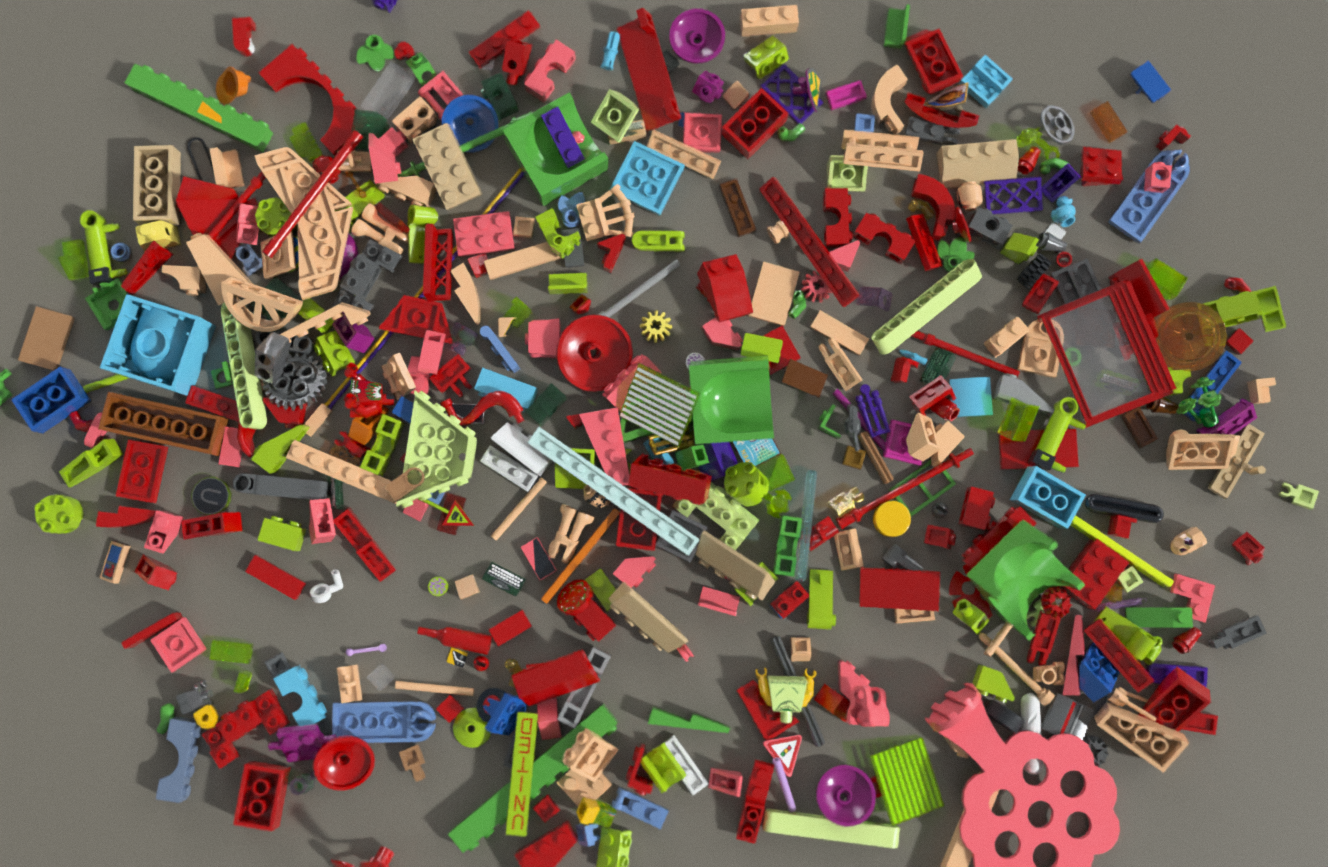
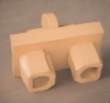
M353 150L339 167V170L372 172L370 153Z
M358 664L338 667L337 674L341 703L362 700Z

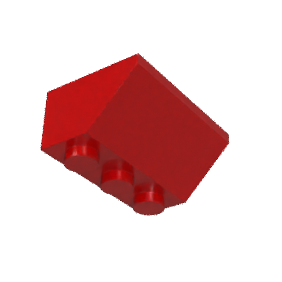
M1143 259L1128 265L1108 277L1110 286L1123 280L1131 282L1144 314L1152 313L1153 317H1156L1170 310Z

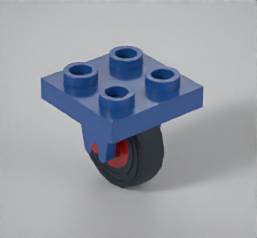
M489 688L479 696L477 712L479 717L488 723L485 727L486 730L491 733L509 736L516 728L518 712H525L527 704L519 696L507 694L499 688Z

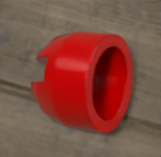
M1061 252L1056 257V263L1060 267H1067L1072 262V256L1068 252ZM1068 258V261L1059 262V259Z
M484 655L476 657L473 662V666L477 671H485L490 664L489 659ZM479 661L481 663H485L486 665L485 667L476 664V662Z

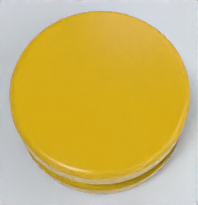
M888 501L881 504L875 509L873 514L875 529L886 537L902 535L909 528L911 521L910 513L906 506L897 501Z

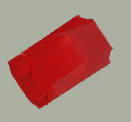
M939 28L934 31L925 29L906 37V49L922 80V88L925 92L934 94L962 80L963 74Z

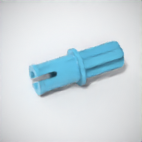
M611 31L609 33L606 48L603 49L605 53L601 68L604 69L605 67V70H613L620 38L617 32Z

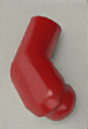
M78 411L69 414L73 425L78 431L88 432L93 420H82Z

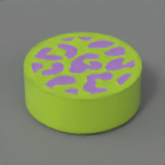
M434 577L428 584V590L434 596L444 595L449 587L447 580L443 577Z

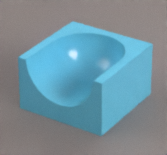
M126 294L100 368L188 396L191 386L196 385L216 325L201 317Z

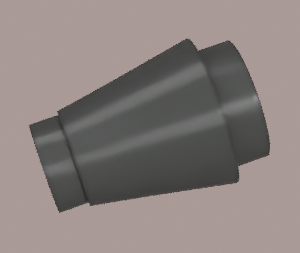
M1042 232L1038 236L1039 241L1036 244L1040 250L1060 253L1064 252L1067 247L1066 242L1049 232Z

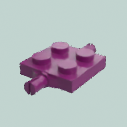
M318 724L279 728L277 731L279 741L269 742L268 749L269 751L281 749L287 762L312 760L326 742L337 736L336 734L324 736L320 732Z

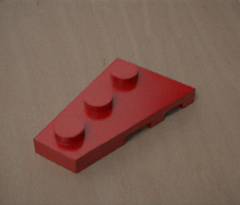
M153 240L130 274L125 278L121 287L134 295L174 254Z
M754 680L736 689L764 741L773 739L800 722L793 716L790 723L780 722V711H773L772 707L765 703L760 694L759 684Z

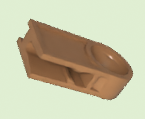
M412 467L384 487L393 500L397 502L418 486H421L424 483L425 475L421 469ZM417 470L421 472L422 479L419 484L413 485L408 482L407 476L410 471Z

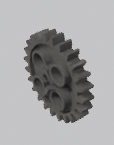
M296 353L295 357L292 358L288 354L283 374L273 384L263 380V389L267 398L270 399L272 404L276 403L278 408L283 405L285 410L289 406H291L293 411L296 406L303 409V404L310 407L311 400L317 402L316 396H323L321 391L326 390L324 384H328L327 374L323 365H320L318 359L314 360L313 356L307 358L304 353L302 357H299L298 353Z

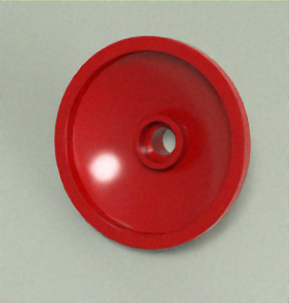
M355 736L336 737L326 742L318 750L314 758V773L317 780L329 789L349 790L361 785L368 779L374 768L375 757L372 748L363 739Z

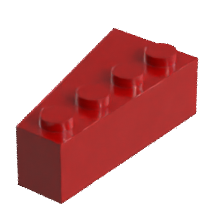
M642 453L631 464L628 486L634 487L638 491L648 490L652 491L655 495H668L675 500L685 499L689 500L692 504L699 505L704 504L708 499L712 476L692 469L684 471L680 465L674 463L666 465L663 464L662 459L655 458V460L648 459L647 454Z

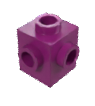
M705 70L699 75L692 92L699 96L702 101L711 103L722 95L724 81L718 75Z

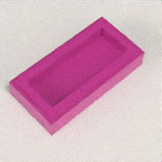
M861 80L825 92L831 111L866 100L867 98Z

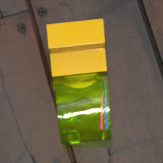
M586 797L582 798L576 811L581 823L588 825L590 822L604 827L611 826L617 810L611 805Z

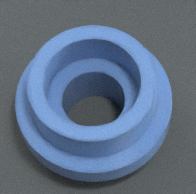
M117 243L112 246L111 255L115 260L123 262L130 257L131 249L125 243ZM121 250H124V253L122 255H119V252Z

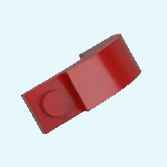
M918 174L914 180L911 197L924 200L933 207L936 220L932 238L935 241H939L942 236L946 235L948 225H951L954 221V202L949 191L942 183L932 177Z

